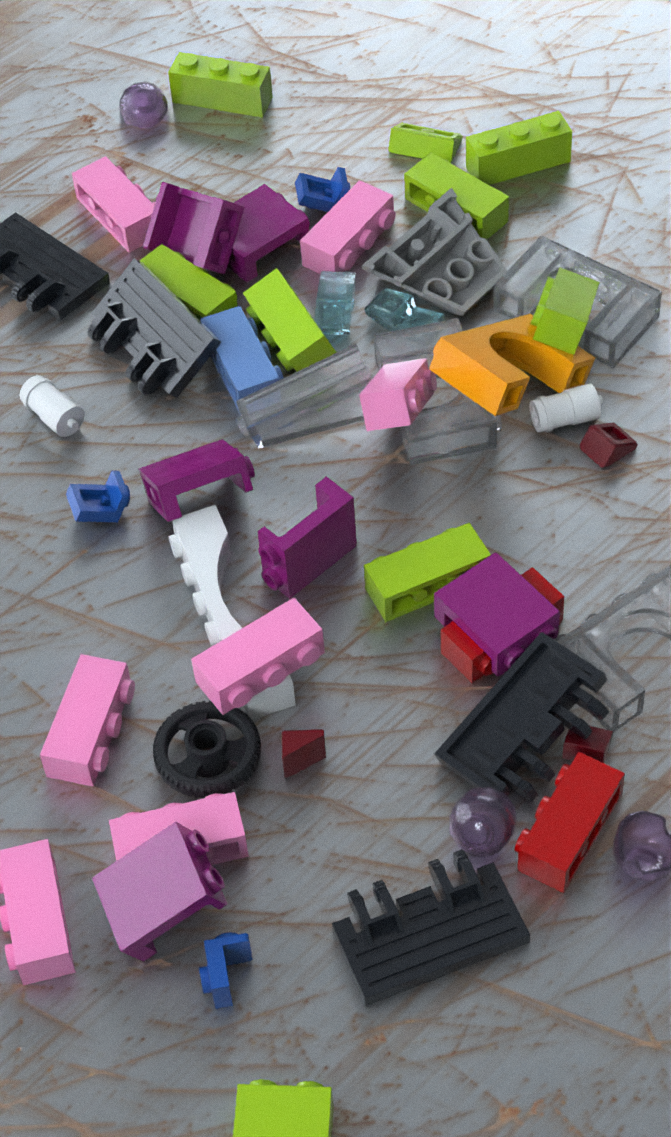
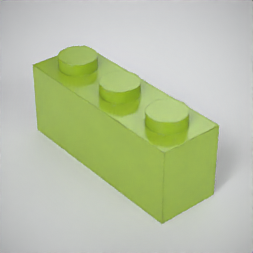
M179 52L168 71L172 103L263 118L273 98L269 66Z
M555 111L466 136V168L470 175H474L477 179L491 185L571 162L572 130L560 111Z
M429 153L404 173L405 199L427 212L435 201L452 188L457 195V203L465 214H470L473 219L471 224L481 238L489 239L509 221V196L433 153Z
M163 244L140 260L199 320L238 306L236 291L230 285L223 284L212 277L204 268L193 265L182 254L172 251Z
M559 267L555 279L548 276L531 321V325L537 326L533 340L574 355L587 325L599 282Z
M277 268L243 292L250 303L246 311L253 318L257 326L262 323L266 328L260 332L272 348L279 346L281 351L276 356L288 372L294 368L301 378L304 379L338 354Z
M469 522L456 528H449L441 534L422 542H414L406 548L387 556H379L370 563L365 564V589L384 621L388 622L434 603V593L491 554Z

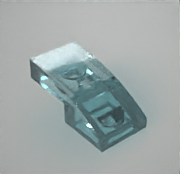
M321 271L314 320L324 334L350 335L356 287L355 272Z
M384 288L364 308L365 314L384 328L423 346H427L446 326L444 314L417 307L412 295Z

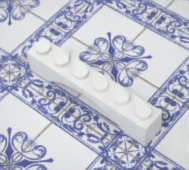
M216 505L182 515V517L172 520L174 534L169 536V542L175 558L181 556L184 563L180 564L187 587L191 585L195 587L196 592L192 593L198 615L206 614L209 621L204 623L211 646L242 629L231 616L221 596L224 572L230 561L231 551L228 532ZM290 674L279 685L268 687L252 697L244 705L247 715L252 720L296 706L294 686Z

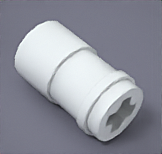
M37 375L31 377L23 384L19 396L24 406L40 416V420L60 437L71 436L81 427L85 418L84 409L68 395L55 388L48 378Z
M592 383L565 389L561 393L546 397L543 395L538 396L536 399L530 400L529 403L533 425L536 431L540 433L544 431L551 432L555 428L570 424L578 425L600 419L603 398L597 394Z

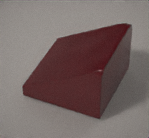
M614 422L590 425L580 443V449L602 468L610 466L635 450L638 446L636 441Z
M589 725L592 733L587 739H584L568 730L563 743L562 758L573 761L577 753L581 752L605 763L613 731Z
M324 730L282 731V762L285 778L291 777L326 758Z

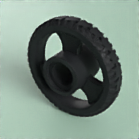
M211 701L196 702L194 705L191 703L183 706V709L173 712L171 717L168 716L162 723V726L159 727L153 743L155 766L164 782L177 792L190 797L194 795L195 798H205L215 793L227 794L232 792V789H238V787L244 784V781L247 782L253 775L261 756L260 735L252 719L239 708H234L222 715ZM208 719L226 721L237 727L244 736L234 741L227 740L224 728L219 723ZM179 730L186 731L184 742L187 757L180 763L171 764L168 758L169 744ZM206 747H213L210 750H202ZM230 760L238 763L232 771L223 776L206 780L197 779V776L209 778L220 775L226 770Z

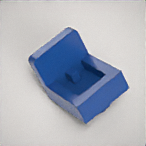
M337 167L331 180L299 173L295 181L298 204L309 209L329 212L351 189L350 183L347 181L345 168Z
M112 470L105 485L70 484L66 496L76 522L118 523L124 508L129 504L130 490L125 485L120 471Z
M223 933L214 939L204 941L208 966L199 967L203 994L212 993L215 1009L233 1006L227 966L253 960L249 935L247 933Z

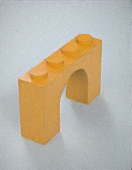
M527 314L440 337V340L434 347V356L429 370L488 412L497 416L516 410L520 405L530 376L520 369L535 376L556 392L561 393L565 389L585 385L595 357L579 346L575 354L572 355L533 340L537 326L531 325L533 315Z

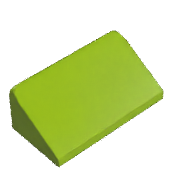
M401 122L391 128L388 149L391 153L423 159L429 153H433L451 163L461 144L463 135Z

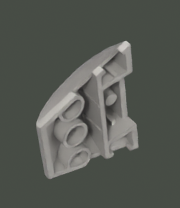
M452 188L429 207L426 216L389 248L386 245L381 248L361 268L403 288L437 308L461 316L465 315L508 274L507 269L485 238H481L471 224L473 219L470 214H465L457 203V195Z

